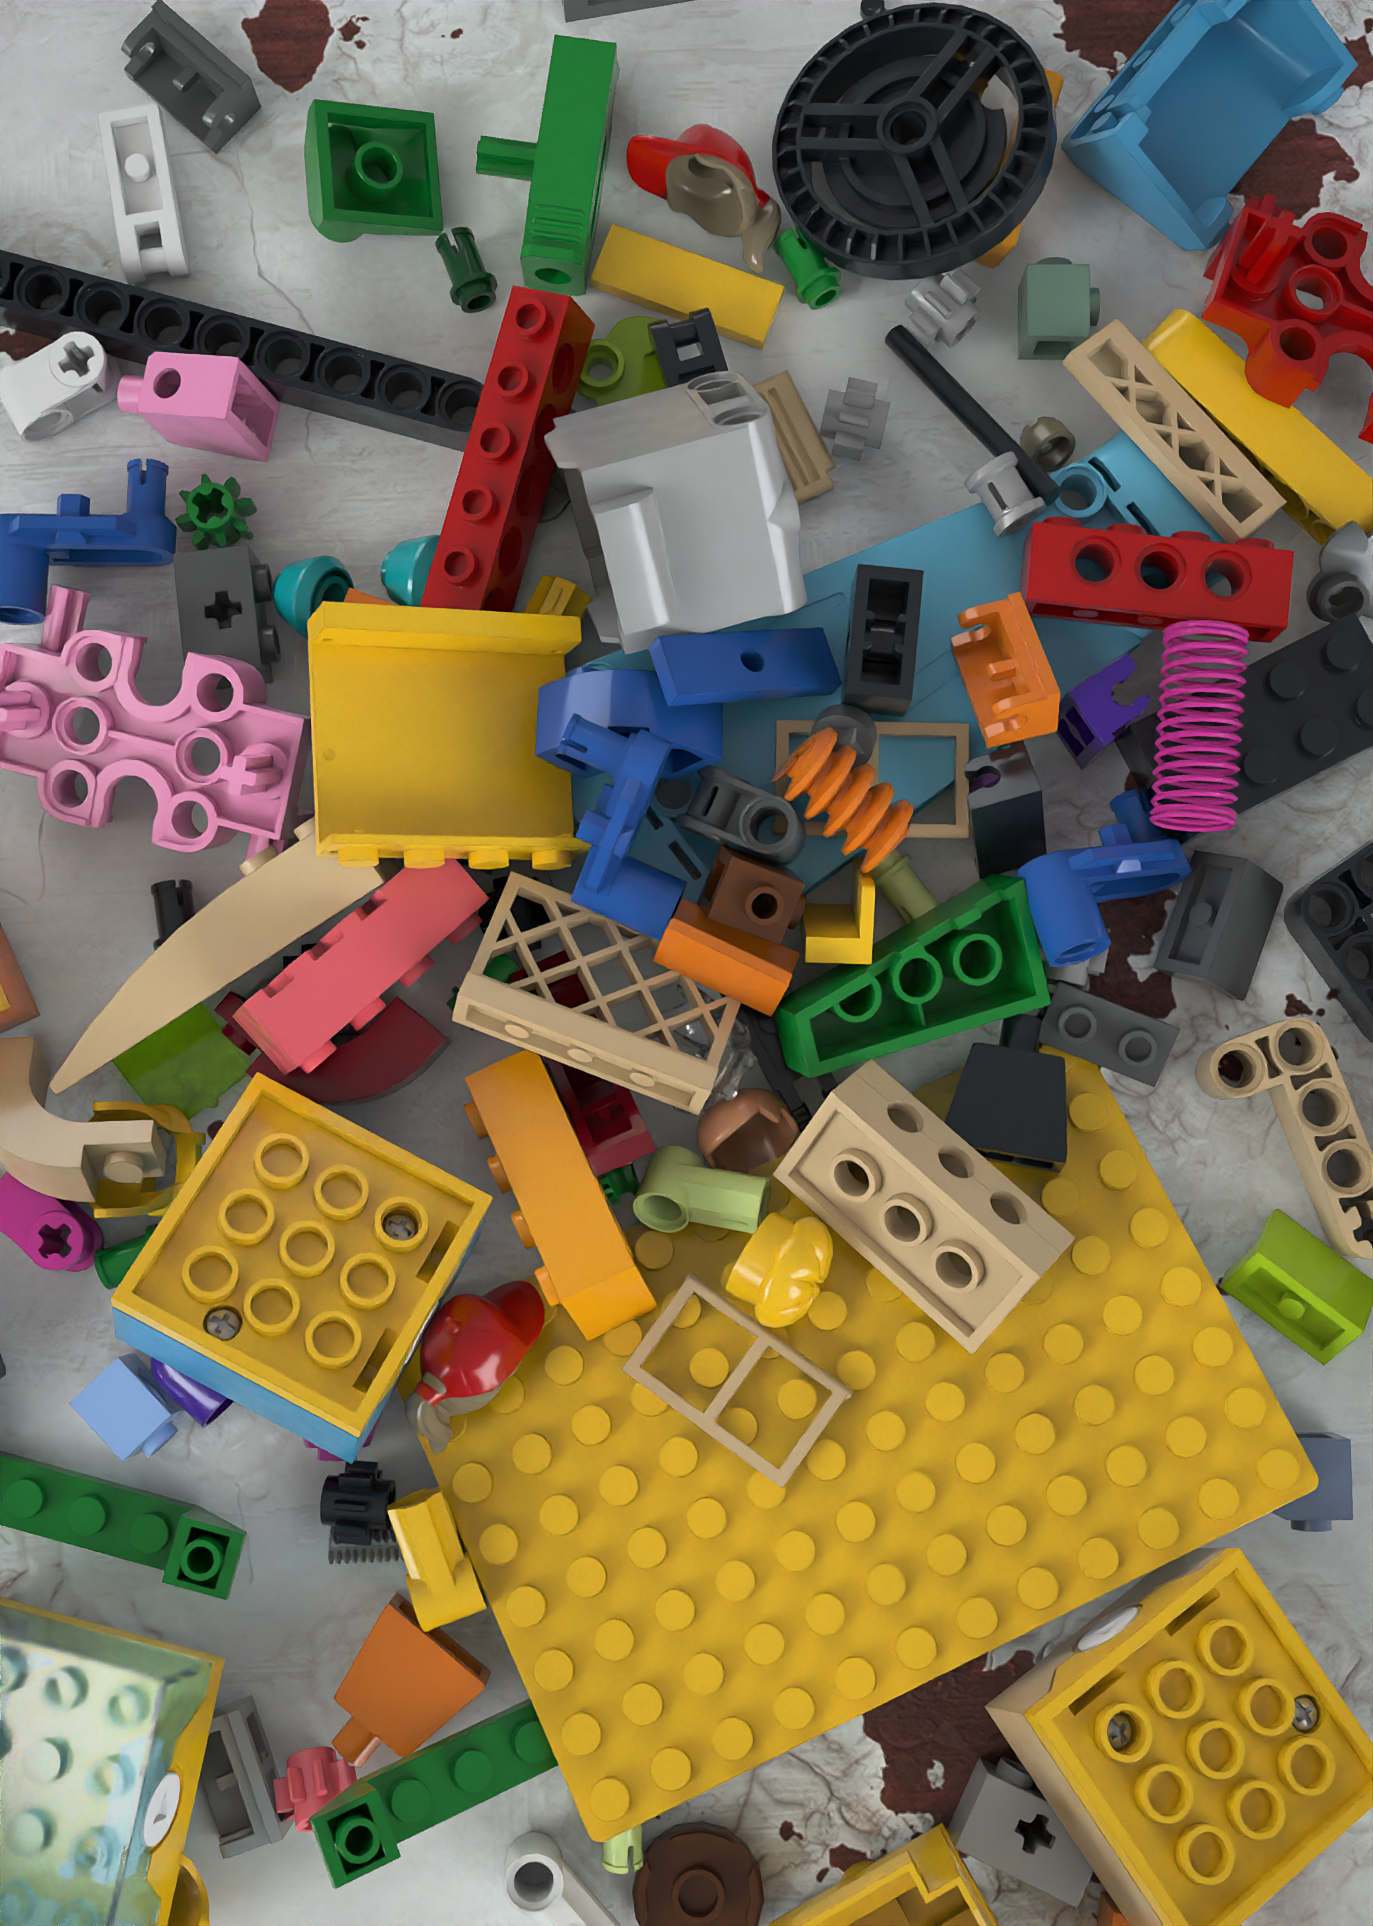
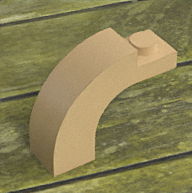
M0 1038V1164L9 1174L22 1184L42 1194L78 1202H96L99 1179L129 1183L144 1177H164L167 1153L154 1120L74 1122L52 1115L45 1110L50 1070L36 1038Z

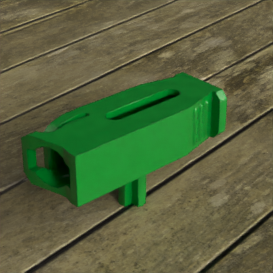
M555 34L537 143L482 135L480 141H478L476 151L477 174L531 181L523 246L520 255L524 284L530 289L570 296L586 294L587 278L595 241L612 132L615 90L620 72L617 60V43Z

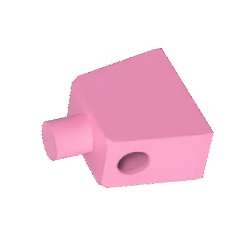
M154 352L148 357L144 377L124 375L119 382L117 390L118 406L123 413L140 415L163 438L172 444L268 462L280 403L238 357Z

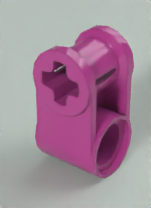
M7 1171L0 1178V1231L11 1238L35 1264L47 1270L70 1272L87 1270L94 1265L95 1251L104 1248L103 1231L98 1223L75 1201L63 1200L35 1191L19 1182ZM63 1230L72 1231L66 1240L72 1248L69 1254L60 1253L65 1246L64 1240L60 1237Z

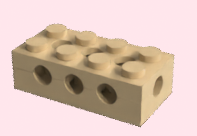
M872 1059L830 1092L773 1173L782 1184L972 1355L1006 1319L1075 1239L1062 1225Z

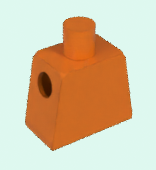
M396 1592L381 1612L333 1697L352 1716L334 1737L332 1745L344 1759L357 1767H362L382 1742L398 1756L404 1758L412 1754L479 1695L486 1686L491 1671L441 1628L437 1627L424 1632L419 1624L413 1605Z

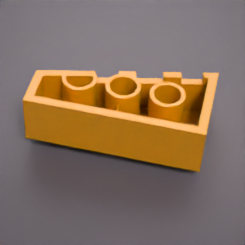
M524 1049L465 1077L464 1079L473 1097V1101L463 1105L465 1112L479 1140L489 1136L497 1154L486 1158L487 1163L502 1194L513 1190L520 1209L510 1213V1216L524 1247L529 1249L537 1246L544 1266L534 1270L549 1305L552 1307L562 1303L587 1341L659 1308L649 1286L632 1259L635 1255L613 1210L606 1202L608 1197L598 1176L595 1177L567 1108L541 1055Z

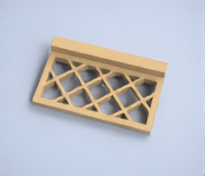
M511 871L469 972L467 971L458 992L452 1021L699 1115L712 1091L719 1071L718 1066L741 1003L726 996L705 1004L694 981L673 970L644 981L630 953L647 946L658 949L660 941L572 903V894ZM518 895L543 905L551 922L521 933L510 911L516 896ZM561 912L569 916L563 917ZM586 923L604 929L612 946L582 956L569 929ZM505 927L509 938L498 941L502 929ZM557 934L570 962L540 972L527 945ZM622 936L629 938V940L624 941ZM516 950L529 977L512 984H506L485 976L484 972L491 958ZM618 958L631 986L602 996L589 968ZM577 973L590 1002L574 1008H568L556 1003L547 984ZM679 981L693 1010L664 1020L650 992ZM535 989L536 992H537V994H538V996L535 995V994L529 993L528 991H531V990ZM638 997L652 1026L633 1033L617 1026L609 1008ZM722 1012L717 1026L711 1015ZM597 1013L599 1019L591 1017L589 1015ZM699 1021L711 1043L706 1060L680 1051L671 1031ZM658 1037L661 1043L651 1039Z

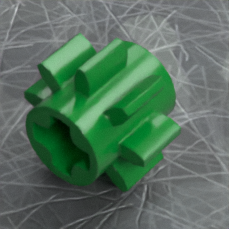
M205 473L201 475V485L194 488L191 493L184 490L179 492V495L186 503L187 513L178 516L175 520L183 532L196 531L192 538V544L198 551L207 550L210 544L221 548L232 547L241 537L250 540L254 537L246 525L245 517L255 514L257 507L251 498L237 499L240 495L241 487L232 476L222 486L218 483H213ZM225 509L227 511L223 519L212 516L209 520L206 519L211 511L217 514H221Z

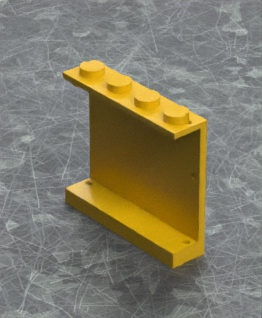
M323 601L307 620L317 857H338V864L341 867L348 868L376 866L379 864V857L404 858L405 867L416 869L440 867L445 865V858L469 859V867L473 869H498L509 866V859L532 860L533 869L557 870L571 867L572 859L590 850L591 844L574 838L571 773L535 756L539 687L565 677L564 656L582 642L580 616Z

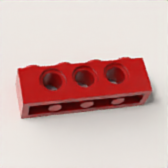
M1049 517L1044 519L1043 523L1034 522L1024 540L1019 591L1031 617L1164 631L1169 625L1182 621H1223L1245 628L1250 635L1247 638L1249 641L1271 643L1288 627L1294 551L1274 549L1273 542L1260 538H1245L1237 540L1235 544L1210 542L1209 535L1197 531H1179L1171 534V537L1147 535L1145 528L1133 524H1114L1108 526L1107 530L1084 528L1079 520L1070 517ZM1083 558L1096 561L1103 569L1104 580L1092 582L1084 579L1078 573L1075 561ZM1150 565L1162 570L1166 575L1168 588L1155 589L1147 585L1141 577L1140 567ZM1212 572L1224 576L1231 586V596H1220L1213 593L1206 584L1205 574ZM1212 633L1192 634V635H1201V636H1210V637L1236 639V637L1227 636V635H1222V634H1212Z

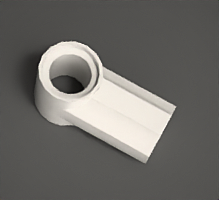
M538 1832L526 1833L515 1839L507 1849L504 1861L503 1882L505 1896L513 1908L520 1913L529 1915L538 1926H621L616 1918L565 1862L560 1847L551 1837ZM535 1861L543 1863L552 1872L545 1881L539 1884L525 1883L516 1874L521 1866Z

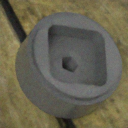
M848 704L832 705L821 711L814 722L810 736L822 729L831 727L838 733L832 752L849 745L857 752L851 770L866 764L872 755L877 740L876 726L871 717L860 708Z

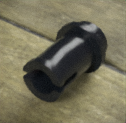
M181 879L179 887H176L175 880L158 882L150 887L154 899L159 939L153 942L155 951L179 927L195 915L192 897L193 885L190 880Z

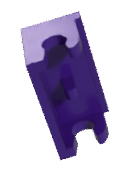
M1128 653L1070 689L1059 703L1056 734L1081 770L1092 764L1125 730L1126 724L1140 716L1149 704V695L1136 698L1133 704L1129 706H1120L1117 701L1112 699V696L1115 694L1112 690L1113 686L1123 684L1137 668Z

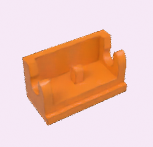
M1021 592L1007 594V599L975 606L960 613L957 618L963 629L986 624L979 630L966 631L951 637L950 649L987 748L1057 732L1060 690Z

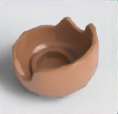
M741 1088L730 1090L715 1099L699 1119L697 1125V1147L711 1169L717 1166L719 1169L749 1174V1170L776 1157L778 1159L793 1146L800 1130L797 1122L776 1094L762 1088Z

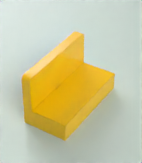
M854 857L851 904L806 903L800 919L805 963L872 964L875 884L871 871L864 874L859 869L864 857Z

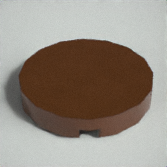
M703 1821L675 1825L653 1839L643 1853V1866L636 1871L632 1886L635 1918L640 1926H758L764 1903V1892L760 1866L746 1842L726 1827Z

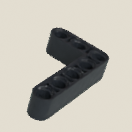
M1372 838L1294 892L1284 907V922L1292 937L1358 1029L1373 1043V918L1370 915L1373 913V889L1363 882L1360 870L1363 861L1373 863ZM1312 896L1324 899L1330 906L1332 919L1327 927L1317 924L1310 916L1309 902ZM1351 948L1360 950L1366 955L1369 962V971L1363 980L1355 977L1347 966V955Z

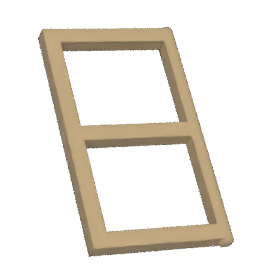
M776 719L775 773L789 757V735L810 736L815 720ZM873 721L877 730V740L867 763L876 772L870 787L879 783V737L955 738L954 825L911 824L905 838L969 839L971 828L969 827V807L966 800V795L969 794V779H966L964 774V767L969 762V723ZM788 775L775 781V795L786 800L784 795L788 789ZM774 815V822L771 827L773 835H786L789 826L787 817ZM804 822L807 836H824L822 831L826 822ZM843 829L832 836H848L849 833Z
M691 1273L684 1277L680 1289L621 1369L782 1489L843 1401H847L852 1395V1390ZM694 1293L757 1338L704 1413L641 1368ZM768 1346L832 1392L780 1469L776 1468L715 1422Z

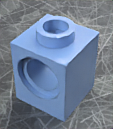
M134 1352L117 1357L69 1403L122 1462L139 1454L141 1451L148 1458L153 1456L178 1432V1429L171 1422L184 1411L159 1386L151 1370Z

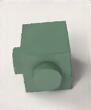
M1061 257L1045 258L1035 264H1027L1018 287V359L1064 360L1072 350L1090 338V326H1097L1100 313L1099 288H1090V264H1072L1069 259Z

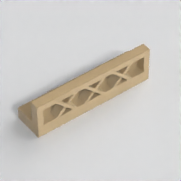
M1118 318L1072 350L1062 362L1067 370L1226 543L1235 544L1237 540L1252 537L1287 502Z

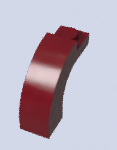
M563 950L536 962L540 972H544L570 962L566 951ZM525 968L508 975L511 984L529 977ZM577 973L547 984L555 1002L560 1005L574 1008L590 1002ZM533 989V990H531V991H528L529 993H532V994H535V995L538 996V994H537V992H536L535 989ZM595 1013V1014H592V1015H589V1016H591V1017H594V1018H597V1019H598L596 1013ZM544 1056L595 1177L615 1168L627 1166L637 1158L656 1150L630 1089Z
M230 991L214 1009L227 1022L221 1030L226 1038L249 1056L256 1048L262 1052L245 1071L246 1074L253 1078L259 1072L313 1102L322 1105L348 1106L362 1104L391 1095L411 1084L425 1073L452 1043L406 1002L396 996L364 1033L350 1042L336 1046L337 1049L310 1073L306 1074L299 1066L284 1075L232 1017L242 1004L247 1001L245 997Z

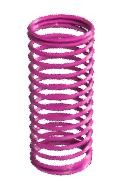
M1189 620L1177 622L1166 627L1163 631L1165 636L1162 638V643L1167 649L1161 655L1166 664L1161 668L1160 672L1165 679L1159 684L1164 693L1158 698L1162 708L1158 711L1157 716L1162 722L1155 728L1161 735L1155 742L1160 751L1153 757L1159 766L1152 772L1158 780L1151 786L1157 795L1150 801L1155 808L1149 812L1152 815L1149 820L1156 826L1180 831L1213 832L1229 830L1237 824L1234 821L1237 818V812L1230 807L1220 805L1232 804L1238 798L1233 793L1220 790L1233 789L1239 785L1234 778L1227 777L1226 775H1233L1241 769L1236 764L1227 761L1235 760L1241 756L1237 749L1229 746H1235L1242 741L1237 734L1231 732L1239 730L1244 725L1238 719L1231 717H1237L1244 712L1242 707L1235 703L1241 701L1246 696L1235 688H1240L1246 683V680L1238 674L1248 667L1243 661L1238 659H1242L1248 654L1244 647L1249 643L1247 638L1250 635L1245 628L1223 621ZM1212 633L1236 637V639L1201 641L1185 639L1179 636ZM1234 651H1239V652H1241V653L1230 654V655H1208V654H1205V653H1227V652H1234ZM1174 653L1186 658L1171 661L1168 659V655ZM1208 662L1231 664L1239 667L1232 669H1203L1183 664ZM1172 667L1184 672L1170 675L1167 673V670ZM1197 677H1215L1232 679L1238 682L1216 684L1194 682L1184 679ZM1173 682L1185 687L1170 690L1165 685ZM1219 692L1232 694L1236 696L1225 698H1211L1186 695L1182 693ZM1171 696L1184 701L1168 704L1165 702V698ZM1185 707H1220V708L1232 709V710H1235V711H1230V712H1205V711L1189 710V709H1184V708H1185ZM1167 711H1171L1186 716L1174 717L1169 719L1165 717L1163 714ZM1198 721H1204V722H1221V723H1228V724H1232V725H1231V726H1200V725L1186 724V723H1183V722H1198ZM1170 725L1183 729V731L1167 733L1162 728ZM1209 736L1229 738L1232 740L1209 741L1183 737ZM1170 740L1187 745L1167 748L1161 743ZM1188 751H1213V752L1228 753V755H1203V754H1193V753H1187V752H1188ZM1168 754L1190 760L1165 762L1160 757ZM1184 766H1214L1228 769H1197ZM1165 769H1169L1181 773H1187V775H1176L1166 777L1164 775H1161L1159 772ZM1187 781H1214L1226 784H1205ZM1170 784L1190 789L1164 791L1159 789L1158 786ZM1190 796H1214L1223 798H1199ZM1168 798L1193 804L1162 805L1157 803V801Z

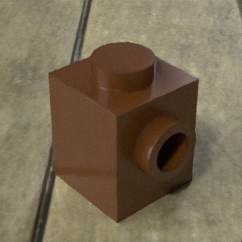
M720 844L698 898L697 905L708 919L780 945L786 929L793 930L802 917L806 905V893L802 892L805 883L791 869Z

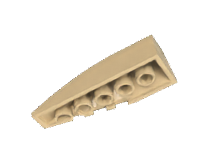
M315 816L293 830L300 841L281 854H278L273 845L242 863L239 868L245 877L227 888L179 927L127 979L86 1029L50 1082L49 1087L56 1096L149 1037L155 1031L191 1010L209 996L245 975L261 962L282 951L379 888L402 870L394 858L379 857V864L376 866L348 868L341 867L338 864V857H317Z

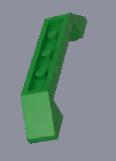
M0 1451L1 1526L164 1570L162 1583L223 1600L229 1598L247 1532L192 1503Z
M529 1698L359 1778L312 1815L309 1821L332 1887L337 1889L400 1858L401 1855L397 1847L398 1843L558 1766L531 1699Z

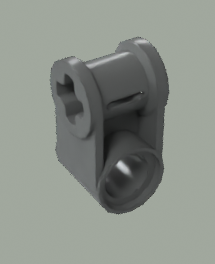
M709 765L697 771L701 780L685 814H678L675 821L677 826L713 843L731 846L775 864L789 862L798 856L805 845L807 834L803 820L789 802L779 796L754 787L747 781L717 767ZM774 815L787 817L789 826L782 840L770 845L759 842V827L765 819Z

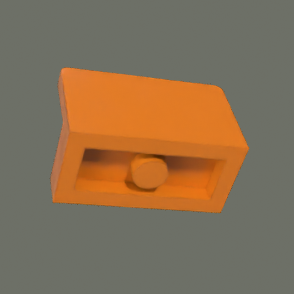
M682 898L663 934L653 962L771 1017L793 977L792 972L801 953L782 944H776L708 919L697 904Z

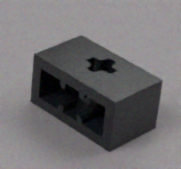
M865 564L857 565L851 585L840 704L852 705L870 714L904 717L912 701L924 570Z

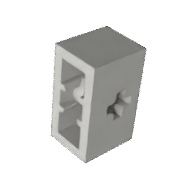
M979 1757L947 1829L954 1848L1078 1908L1093 1874V1869L1023 1765L1005 1757H1001L998 1765H995ZM1038 1814L1043 1823L1041 1831L1029 1827L1023 1836L1017 1826L1019 1820L1031 1823Z

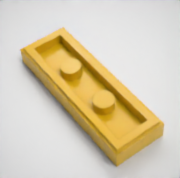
M613 223L590 277L591 287L682 321L689 319V312L708 307L717 334L761 350L764 347L782 301L785 286Z

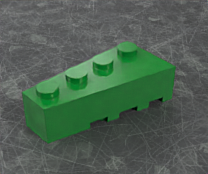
M992 873L874 943L872 946V964L840 963L781 998L773 1014L786 1066L808 1078H813L1050 1005V996L1033 919L1030 913L1024 879Z

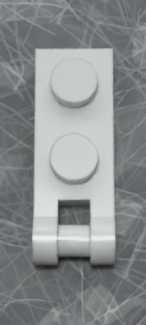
M158 103L98 112L97 119L120 258L128 284L148 282V275L168 271L171 277L190 274V261L184 242L164 117ZM161 234L162 246L142 250L140 236Z

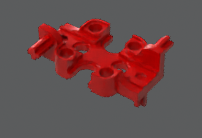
M1265 193L1262 199L1250 196L1247 199L1246 205H1244L1208 259L1203 277L1212 280L1213 283L1206 297L1201 318L1234 332L1245 341L1249 351L1244 371L1248 384L1258 395L1289 409L1305 388L1315 392L1321 385L1329 367V357L1335 353L1346 352L1355 354L1365 360L1373 371V286L1363 277L1360 269V257L1365 251L1368 233L1361 230L1363 224L1331 212L1315 214L1300 228L1293 225L1295 214L1286 210L1282 211V208L1275 206L1277 198ZM1296 289L1321 298L1323 309H1311L1302 304L1297 297ZM1373 392L1369 399L1363 428L1358 435L1359 439L1373 444Z

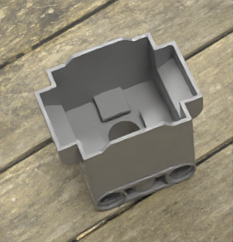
M736 371L709 373L699 376L688 383L553 419L555 429L546 434L544 439L558 468L563 469L582 550L589 564L594 589L598 596L587 604L586 607L601 642L620 643L625 655L649 649L648 647L658 636L707 633L761 617L787 614L799 609L807 602L800 564L799 533L801 521L799 509L776 441L771 410L760 393L756 392L741 373Z

